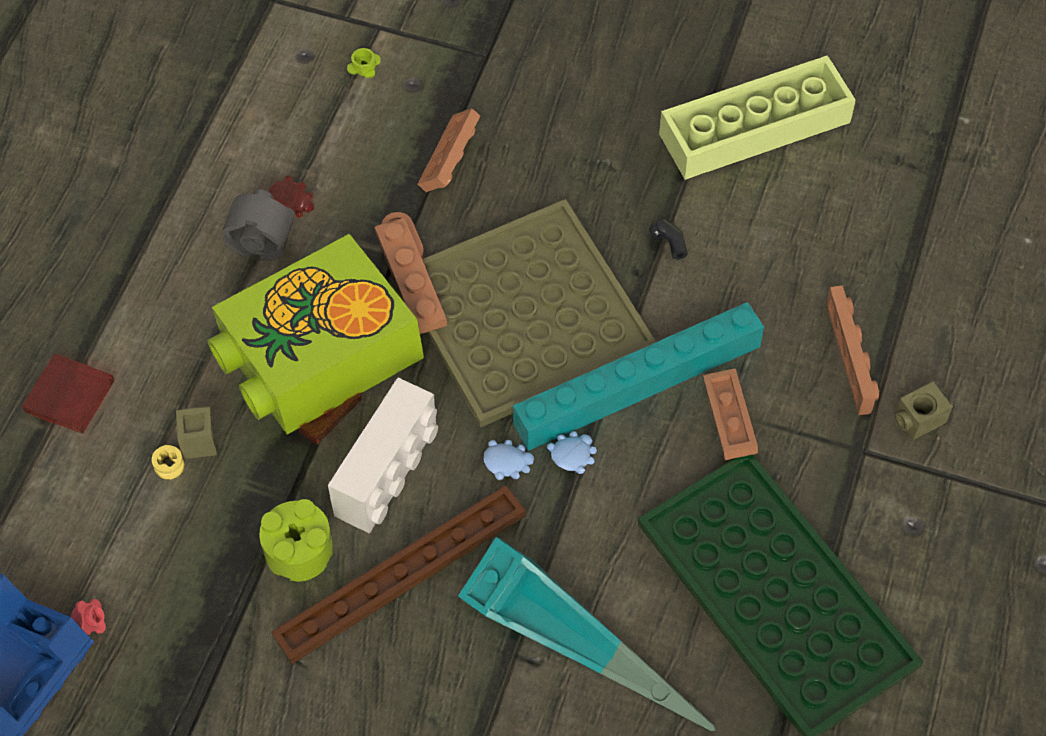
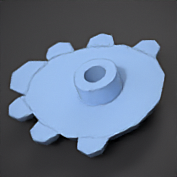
M574 431L569 434L568 438L560 434L557 437L558 442L547 445V449L551 451L552 459L557 466L567 471H576L579 474L585 472L584 467L587 464L592 465L594 463V458L590 457V454L597 452L596 447L591 446L593 441L589 435L583 434L578 437V434Z
M491 440L488 443L489 447L484 452V463L498 480H502L504 476L518 479L520 471L529 473L530 467L528 465L533 464L534 456L529 452H525L524 445L519 444L517 447H514L511 440H505L504 444H497L495 440Z

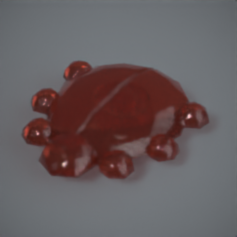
M290 175L286 176L284 180L275 182L269 189V193L273 196L272 199L280 202L285 207L291 208L295 212L296 217H302L303 211L309 213L314 210V203L310 201L313 198V193H305V183L297 184L293 182Z

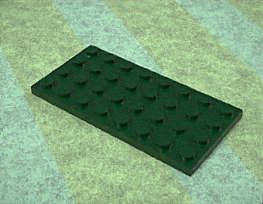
M753 455L731 460L638 518V526L801 736H821L922 666L923 660Z

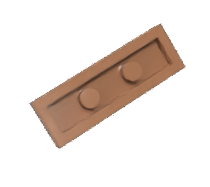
M471 108L452 115L417 184L425 192L444 188L451 181L452 172L456 164L463 157V150L468 140L476 131L475 126L480 115Z
M736 369L703 375L705 389L725 460L757 454L758 445Z

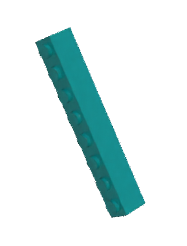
M746 302L513 405V425L527 450L530 451L556 439L560 434H568L760 348L764 326L749 303Z

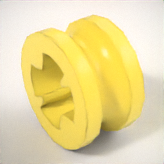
M164 445L155 450L152 455V464L159 477L174 479L183 472L185 463L181 451L177 447ZM169 457L174 464L168 467L163 463L165 458Z

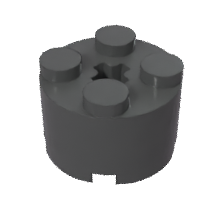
M257 189L254 191V194L239 195L232 201L223 227L222 234L224 236L222 240L229 249L241 256L249 258L250 253L261 255L260 261L277 260L281 257L285 248L295 212L291 208L285 207L280 202L272 199V194L265 190Z

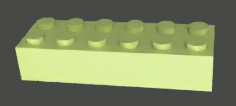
M827 55L661 111L659 135L686 180L851 122L856 100Z

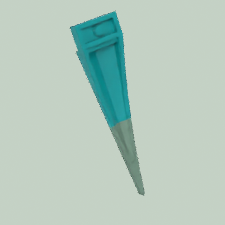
M495 538L458 597L486 617L591 668L710 731L717 730L712 722L531 558H528L501 538Z

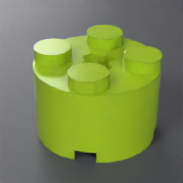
M302 499L282 503L264 514L261 519L260 542L266 563L273 573L290 578V581L301 582L310 580L324 571L333 554V541L327 517L312 501Z

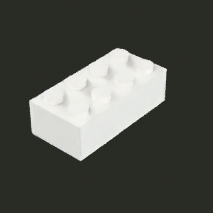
M400 378L396 379L328 484L335 517L369 534L375 524L379 525L382 523L387 514V505L393 496L397 497L401 493L405 484L404 478L410 469L414 470L417 467L422 456L421 451L426 443L430 444L438 432V425H436L437 409H435L433 393Z

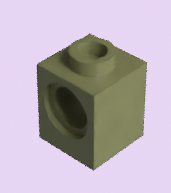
M933 381L901 397L895 411V418L899 427L903 431H907L912 439L915 440L947 423L953 406ZM915 410H921V411L925 412L926 414H920V413L916 412Z

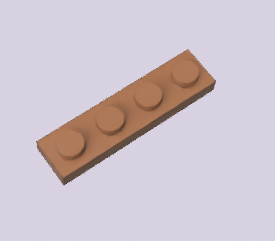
M401 218L375 226V234L401 299L417 318L420 334L447 326L446 316L406 219Z
M843 285L830 287L826 307L858 415L871 414L875 400L879 399V389L875 380L871 381L869 355L867 352H863L861 348L862 333L858 324L855 325L852 318L854 313L853 303L850 297H846Z

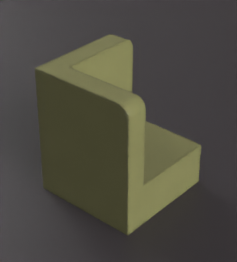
M210 406L176 410L177 440L183 458L190 459L217 455Z

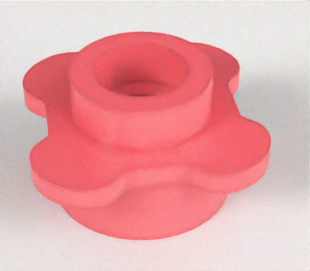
M92 599L90 603H85L83 600L78 601L72 611L71 618L87 635L94 631L97 634L103 633L106 625L100 601L97 599Z

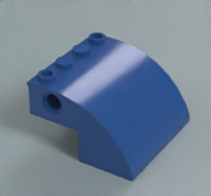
M1 573L0 736H24L33 722L40 717L42 710L54 694L62 688L64 681L75 666L84 659L86 652L94 641L71 617L28 600Z

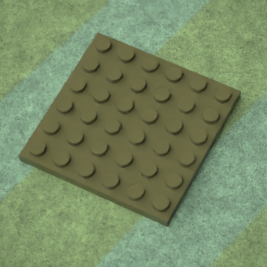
M566 199L422 259L447 319V326L429 331L427 334L480 427L513 414V405L656 343V340Z

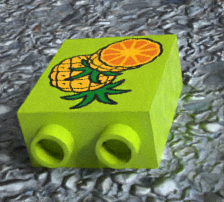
M350 234L212 307L220 333L207 341L218 365L226 375L239 368L242 370L248 380L239 384V389L253 415L260 420L272 413L287 435L424 358L417 318Z

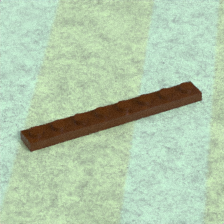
M505 485L271 632L273 639L292 665L526 516V510Z

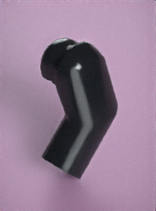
M662 218L657 219L656 223L650 225L649 231L652 237L659 240L664 236L669 241L673 259H683L688 255L683 232L675 225Z

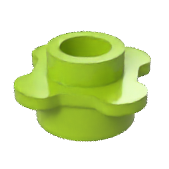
M357 49L351 56L352 62L347 65V71L350 74L357 73L365 78H372L376 74V66L381 63V58L370 49Z

